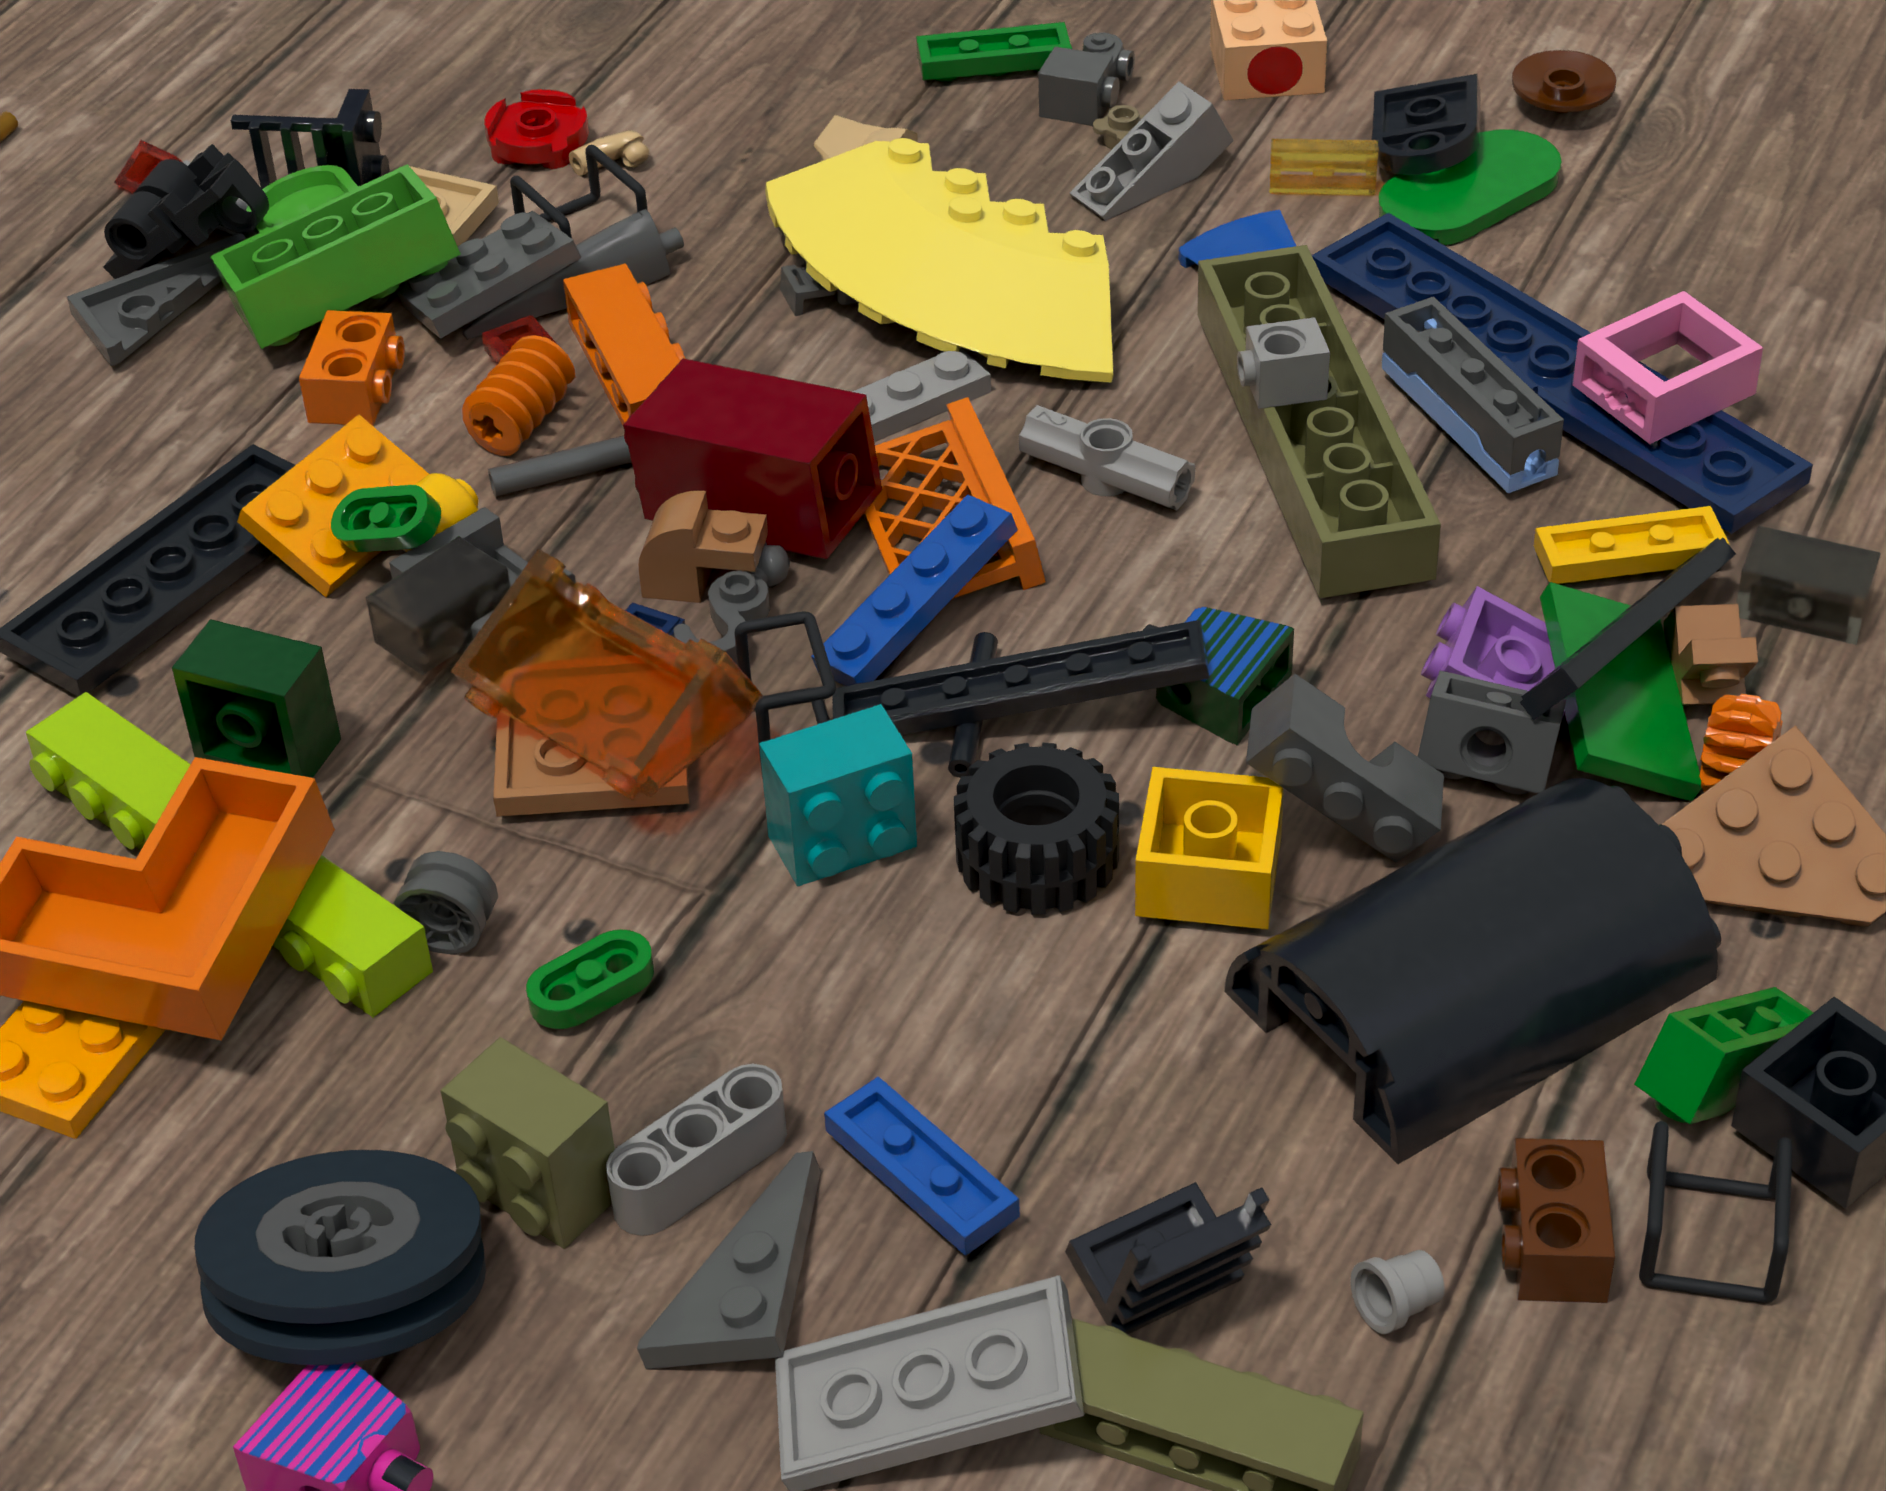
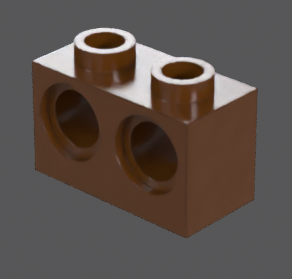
M1515 1138L1512 1167H1499L1497 1195L1499 1211L1511 1212L1512 1225H1503L1501 1253L1503 1270H1516L1518 1300L1608 1303L1615 1250L1604 1140Z

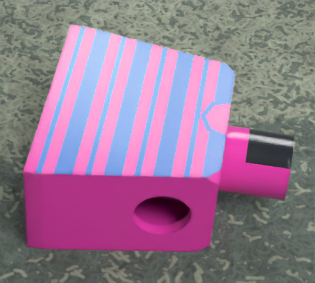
M355 1362L335 1365H307L233 1446L246 1491H430L433 1483V1471L416 1461L420 1445L412 1412L403 1401Z

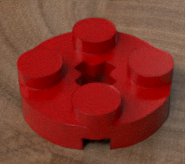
M537 89L521 92V102L506 106V99L504 98L488 110L484 120L486 138L491 148L493 160L500 164H542V166L548 169L563 168L570 163L569 153L582 147L589 135L586 109L584 106L582 109L578 108L575 97L561 91Z

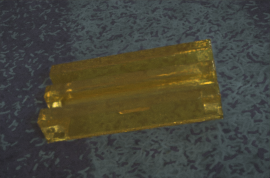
M1271 139L1269 194L1375 195L1378 140ZM1281 172H1313V175L1281 174ZM1334 172L1366 173V176L1334 175Z

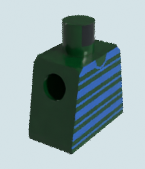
M1197 608L1185 622L1201 620L1210 678L1156 688V699L1161 706L1227 742L1238 745L1250 730L1252 708L1292 675L1294 628L1213 608ZM1148 624L1143 630L1158 627L1152 624Z

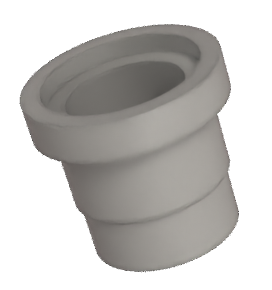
M1415 1250L1388 1260L1372 1257L1356 1264L1351 1273V1292L1355 1305L1364 1321L1373 1330L1381 1334H1388L1402 1328L1407 1323L1409 1316L1440 1302L1444 1295V1280L1440 1268L1435 1260L1423 1250Z

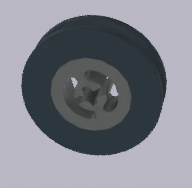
M345 1150L327 1152L291 1160L261 1171L223 1194L208 1209L198 1225L194 1249L198 1273L201 1277L202 1304L208 1323L222 1339L239 1350L263 1359L298 1365H335L359 1362L393 1354L421 1343L443 1331L460 1318L474 1303L482 1289L486 1265L484 1245L481 1239L480 1206L477 1196L471 1186L448 1167L427 1158L395 1151Z

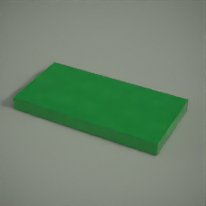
M1549 582L1540 596L1555 668L1631 605ZM1660 619L1581 687L1564 698L1567 700L1564 711L1577 770L1693 801L1702 789L1699 777L1700 771Z

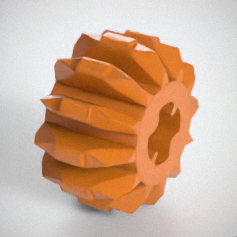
M1741 694L1740 696L1724 695L1713 704L1711 715L1708 717L1706 734L1703 737L1704 745L1700 758L1702 762L1699 777L1704 792L1781 736L1782 713L1776 702L1762 700L1761 696Z

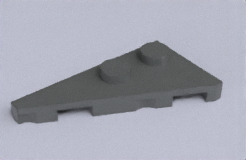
M238 234L67 296L71 314L110 366L119 364L222 280L210 256L246 240V237L243 234Z
M813 1151L799 1152L791 1158L641 1337L637 1350L646 1369L783 1357L821 1173Z

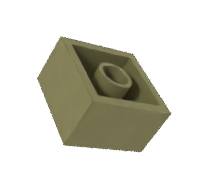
M499 1037L440 1090L447 1120L445 1129L451 1140L457 1168L455 1172L471 1186L478 1202L488 1200L510 1214L513 1221L524 1232L532 1236L541 1234L563 1249L569 1246L612 1204L606 1163L615 1147L608 1102L502 1037Z

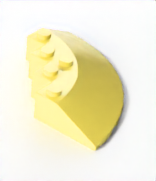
M898 138L892 141H874L766 182L765 193L770 217L774 226L780 227L785 234V246L791 255L800 254L807 261L806 272L829 292L839 289L858 301V312L879 324L897 322L917 331L916 341L944 352H959L960 347L976 351L980 355L987 357L988 365L1006 368L1008 360L1040 365V375L1112 383L1113 355L1109 264L1103 235H1092L1082 230H1072L1067 233H1049L1044 204H1036L1024 199H1011L1007 202L990 201L986 173H975L964 168H955L948 172L932 171L929 143H918L907 138Z

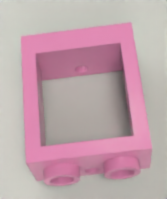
M1682 291L1579 338L1573 386L1651 444L1756 394L1763 347L1691 295ZM1677 344L1703 364L1664 382L1638 362Z

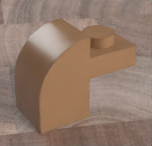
M706 491L684 492L666 500L655 514L639 558L638 567L642 598L700 603L712 568L756 572L768 536L767 515L742 513L734 510H708Z
M1738 604L1675 606L1664 620L1663 625L1682 705H1713L1724 695L1740 696L1741 694H1746L1745 676L1758 663L1756 637L1741 638Z

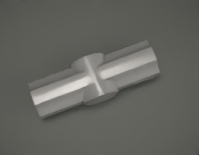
M1036 405L1026 416L1024 427L1019 434V451L1081 474V485L1086 491L1094 495L1115 496L1126 491L1178 510L1187 500L1189 490L1195 480V464L1133 441L1131 428L1120 420L1102 418L1087 424Z

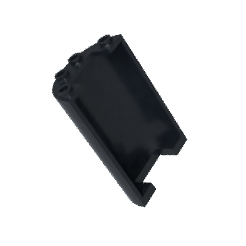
M1574 778L1555 784L1240 954L1232 962L1228 970L1224 992L1265 1033L1288 1022L1289 1008L1356 1073L1353 1120L1397 1164H1400L1715 981L1718 968L1717 948L1721 944V934L1718 926L1710 917L1701 890L1691 870L1682 857V847L1676 834L1669 827L1662 824L1658 825L1639 805L1631 800L1630 796L1618 786L1610 787L1591 779Z

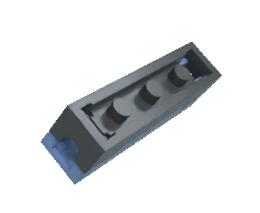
M1434 296L1385 313L1384 353H1382L1381 368L1507 493L1558 475V457H1560L1564 419Z

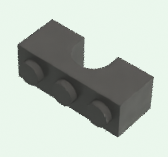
M1294 674L1252 708L1246 764L1397 863L1441 830L1444 774L1397 742L1392 743L1368 762L1354 749L1346 735L1344 727L1345 707L1297 674Z

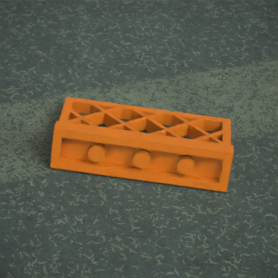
M968 397L946 404L950 420L875 445L878 466L884 465L892 468L884 479L881 480L882 491L865 511L864 516L889 575L911 553L910 551L894 548L903 534L923 538V541L968 494L1012 513L1018 530L994 554L998 556L999 560L984 565L952 599L1014 577L1018 578L1023 590L1046 583L1035 538ZM944 443L948 446L938 461L919 457L924 450ZM908 471L927 475L918 488L899 484ZM943 479L962 483L954 496L934 491ZM888 498L907 502L898 516L879 511ZM923 506L942 510L934 524L914 520Z

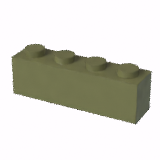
M1072 1318L1084 1416L1039 1428L1040 1434L1211 1491L1347 1490L1360 1458L1364 1411L1348 1407L1330 1396H1314L1274 1383L1267 1377L1255 1372H1239L1202 1360L1187 1350L1179 1348L1168 1349L1130 1337L1112 1326H1096Z

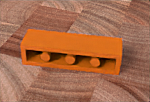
M626 263L563 279L569 325L622 425L682 358L685 359L680 344L670 343L669 331L663 314L661 312H653L652 301L646 284L644 282H636Z

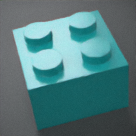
M882 704L759 743L768 837L797 887L917 847L912 752Z

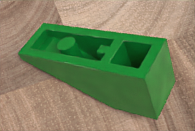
M1772 987L1669 1013L1634 1085L1655 1099L1654 1104L1661 1113L1678 1122L1693 1124L1726 1114L1735 1107L1742 1069L1814 1012L1777 987Z

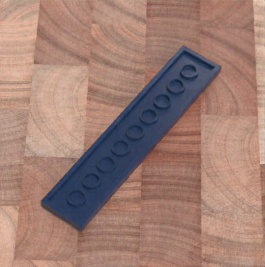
M1389 212L1312 255L1325 283L1385 319V313L1434 296L1498 358L1506 356L1538 385L1537 395L1564 419V431L1689 508L1711 506L1721 528L1731 534L1810 483L1812 463L1722 410L1649 444L1573 386L1578 339L1591 332ZM1640 361L1638 362L1664 382L1669 380Z

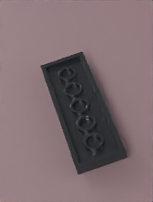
M252 444L0 628V652L78 697L85 692H91L273 554L272 551L237 521L240 511L244 506L292 469L295 464Z

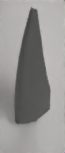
M648 210L639 211L577 244L576 247L581 256L580 260L479 316L463 330V335L469 340L544 314L566 309L563 279L626 263L636 282H644L648 285L670 275L666 255L683 248V238L675 227L659 234Z

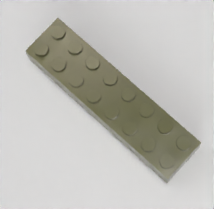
M1307 245L1198 261L1197 316L1318 597L1347 595L1436 580L1441 523ZM1315 317L1330 351L1327 400L1258 409L1250 386H1241L1237 371V353L1246 350V326Z

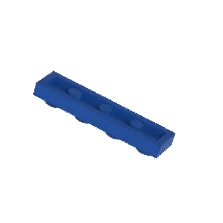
M967 494L823 643L834 680L845 686L874 681L1018 530L1012 513ZM812 655L811 658H812V660H813V662H814V664H815V667H816V669H817V671H818V668H817V665H816V661H815L814 655Z

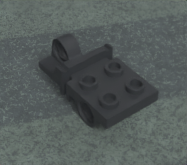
M213 144L208 146L203 153L200 152L189 165L172 159L163 160L157 164L106 224L104 229L105 239L114 254L103 268L116 279L135 270L138 271L157 264L164 257V249L167 248L174 254L189 240L198 246L207 240L209 234L218 226H223L238 234L250 233L269 210L268 198L237 159L229 152L223 155ZM239 198L242 199L250 207L251 212L241 209L235 202Z

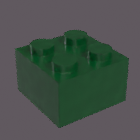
M210 619L172 666L194 757L313 778L341 740L321 646Z

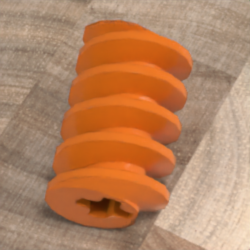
M531 335L522 337L514 343L510 351L500 359L499 364L490 370L488 376L477 385L476 390L469 394L464 401L462 407L463 421L473 439L488 452L499 456H511L521 447V443L532 435L533 429L543 422L544 416L554 409L555 403L565 396L567 385L576 378L574 365L568 354L558 344L546 337Z

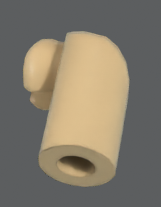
M628 130L596 139L569 153V161L575 173L583 176L588 173L585 154L588 145H595L613 161L622 157L624 164L631 168L637 167L647 160L649 149L643 144V136L638 132ZM597 161L598 168L602 167L603 165Z

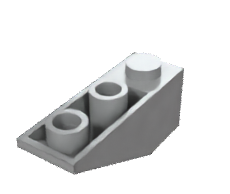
M1178 81L1070 192V195L1106 221L1198 178L1234 140L1213 104Z

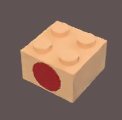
M1211 0L1210 48L1223 100L1320 94L1325 92L1327 38L1315 0Z

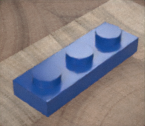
M879 1076L824 1112L826 1132L965 1256L1020 1217L1019 1198Z

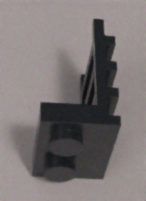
M349 89L337 118L233 115L230 120L232 130H249L261 189L277 180L267 131H280L288 174L305 169L298 132H311L317 166L333 165L343 168L358 187L389 173L388 157L381 155L379 148L382 133L381 115L379 111H373L369 89Z
M1195 1182L1070 1240L1065 1252L1106 1325L1115 1327L1128 1335L1241 1281L1245 1275L1241 1268L1251 1264L1253 1260L1250 1251L1259 1248L1262 1243L1259 1234L1268 1231L1271 1226L1264 1213L1270 1199L1263 1187L1249 1193L1242 1206L1216 1217L1198 1184Z

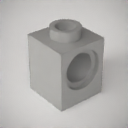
M1316 318L1246 326V350L1237 353V371L1241 386H1250L1258 409L1327 400L1330 351Z

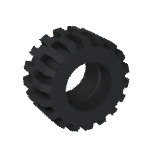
M1044 742L1042 747H1029V743L1015 744V749L1007 752L1000 748L989 753V761L977 760L969 767V776H961L956 786L957 795L954 796L956 863L958 871L963 872L964 883L970 890L980 889V898L989 904L998 901L1002 902L1003 910L1017 913L1020 908L1031 909V915L1046 914V909L1057 908L1059 912L1073 909L1074 901L1080 900L1087 903L1097 896V887L1106 888L1113 879V870L1117 869L1119 862V793L1116 792V782L1112 775L1103 773V765L1095 758L1084 760L1083 752L1072 747L1060 750L1057 749V744Z

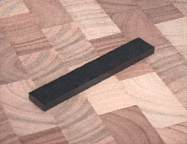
M1717 538L1678 566L1521 696L1523 700L1520 701V704L1531 718L1535 720L1573 693L1736 555L1734 550L1724 538L1720 540Z
M1201 620L838 687L832 696L833 719L882 704L900 735H906L1209 679L1205 637Z

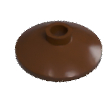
M1551 50L1533 54L1520 61L1513 70L1512 86L1519 97L1536 107L1558 113L1589 110L1607 102L1615 92L1616 75L1608 64L1592 55L1570 50Z

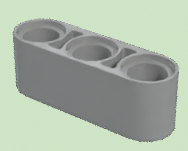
M747 1064L738 1066L619 1145L610 1154L606 1163L614 1219L619 1227L630 1234L640 1236L656 1234L672 1225L775 1153L784 1144L787 1136L782 1082L778 1074L764 1065Z

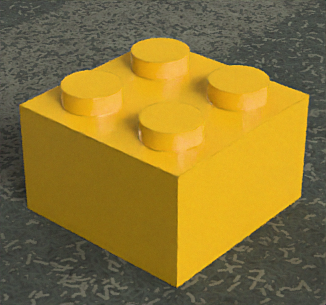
M1152 767L1135 860V916L1269 929L1282 836L1284 788L1268 777Z

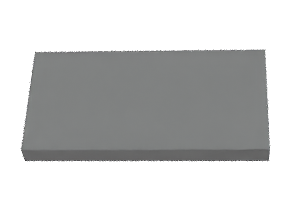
M1060 1275L784 1351L783 1357L775 1358L781 1480L789 1491L812 1489L1084 1416L1069 1294Z

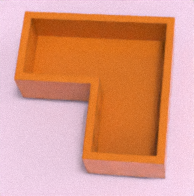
M195 757L136 859L16 836L0 862V996L222 1041L335 830L315 778Z

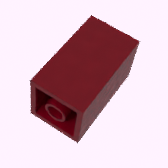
M682 358L623 424L624 439L629 448L635 474V487L640 496L644 518L653 521L657 510L671 497L689 491H706L708 510H734L742 513L767 515V545H778L787 551L828 559L882 491L866 394Z

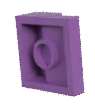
M1477 586L1463 607L1452 603L1445 613L1437 629L1436 636L1446 640V643L1438 642L1423 666L1421 675L1431 680L1426 693L1428 698L1431 697L1440 670L1529 691L1555 669L1546 624Z

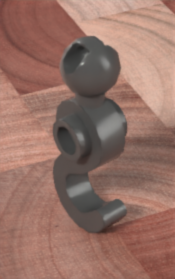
M765 542L756 572L732 571L719 577L711 584L708 590L710 614L717 630L724 636L723 638L709 642L701 641L694 636L688 625L678 624L674 627L677 656L686 657L687 667L696 671L715 672L723 671L737 664L735 628L744 621L766 618L770 611L768 588L776 586L787 577L790 561L782 546L767 545Z

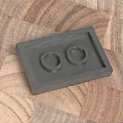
M532 210L529 213L524 212L510 216L502 222L500 229L482 239L477 238L462 243L458 246L461 255L448 260V264L442 270L430 275L412 277L399 285L395 292L406 310L439 338H443L580 260L581 256L572 238Z

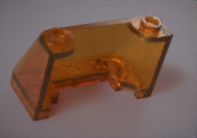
M538 549L451 672L469 688L464 699L485 715L495 719L500 711L604 771L605 773L601 779L614 790L631 800H634L639 792L651 797L745 721L763 695L724 650L702 638L698 643L691 639L686 644L612 604L591 584L587 583L584 586L579 582L574 583L564 573L563 570L566 566L560 560Z

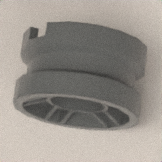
M435 851L424 853L413 861L404 885L401 886L393 905L424 926L430 951L452 955L466 953L477 945L486 921L489 919L498 899L496 884L489 873L476 862L457 853Z

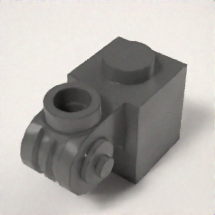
M1102 32L1093 33L1085 37L1083 40V51L1054 47L1038 73L1039 117L1093 126V122L1096 119L1103 118L1108 108L1116 105L1119 95V80L1129 81L1131 79L1135 63L1134 51L1125 50L1121 39L1116 35Z

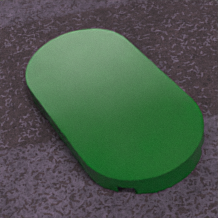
M1511 129L1481 132L1479 147L1462 162L1436 172L1417 175L1398 174L1388 180L1379 193V217L1389 212L1432 239H1438V242L1442 245L1459 243L1553 192L1557 187L1562 160L1560 153L1552 143L1529 132Z

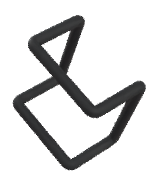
M593 144L588 145L585 150L590 193L555 208L520 176H513L510 180L514 214L525 212L523 194H525L544 211V213L539 214L548 222L554 220L559 225L560 230L570 238H572L570 223L564 215L593 204L600 198L601 189L597 161L635 193L637 212L644 209L648 210L644 187Z
M801 611L744 621L737 625L734 635L741 702L746 709L755 710L758 743L771 740L768 709L811 702L817 724L829 721L823 699L830 698L835 694L836 684L815 616L810 612ZM804 624L823 686L753 698L747 634Z
M1664 1121L1657 1122L1653 1129L1647 1165L1650 1192L1647 1229L1639 1270L1641 1282L1652 1288L1759 1303L1774 1301L1779 1294L1789 1248L1792 1175L1791 1140L1786 1137L1779 1139L1769 1184H1759L1666 1171L1669 1126ZM1665 1185L1762 1199L1775 1198L1774 1242L1764 1288L1654 1273L1662 1233Z

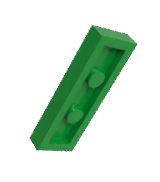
M1065 22L916 36L917 56L922 80L950 81L963 76H1001L1007 72L1040 71L1054 47L1072 49Z

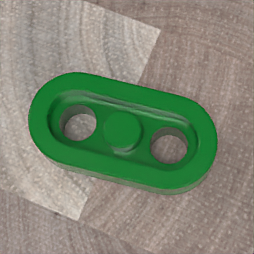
M417 485L362 488L351 492L338 504L331 519V530L336 538L355 552L413 549L433 537L440 523L441 507L437 500Z
M622 929L611 930L542 965L531 974L526 985L528 1004L532 1017L545 1027L567 1029L582 1024L640 992L651 982L654 975L650 943L637 932Z

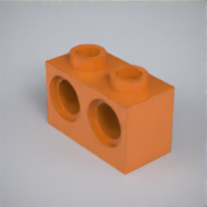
M326 311L299 376L308 423L346 425L359 414L374 426L381 405L388 404L392 391L391 379L395 369L400 370L402 368L405 357L404 340L402 336H396L392 313Z

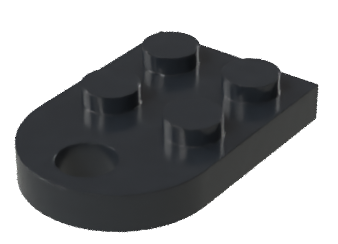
M1477 74L1374 91L1372 144L1378 166L1385 171L1395 174L1417 175L1449 168L1471 156L1480 144V87Z

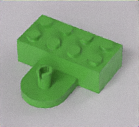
M408 164L359 187L343 168L323 165L291 173L262 189L268 198L269 210L255 227L256 235L210 257L238 315L260 348L263 349L269 345L280 346L291 342L299 335L301 330L317 322H322L327 310L349 311L351 306L368 298L378 299L388 296L397 290L400 283L417 275L434 274L446 267L448 260L461 255L437 197ZM247 206L246 211L251 212L250 207Z

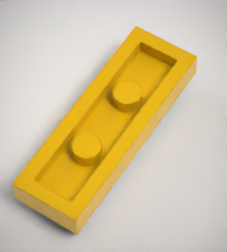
M1706 506L1539 527L1535 529L1534 548L1548 581L1562 584L1676 569L1715 539L1719 538L1720 540L1724 538L1728 544L1729 542L1712 507Z

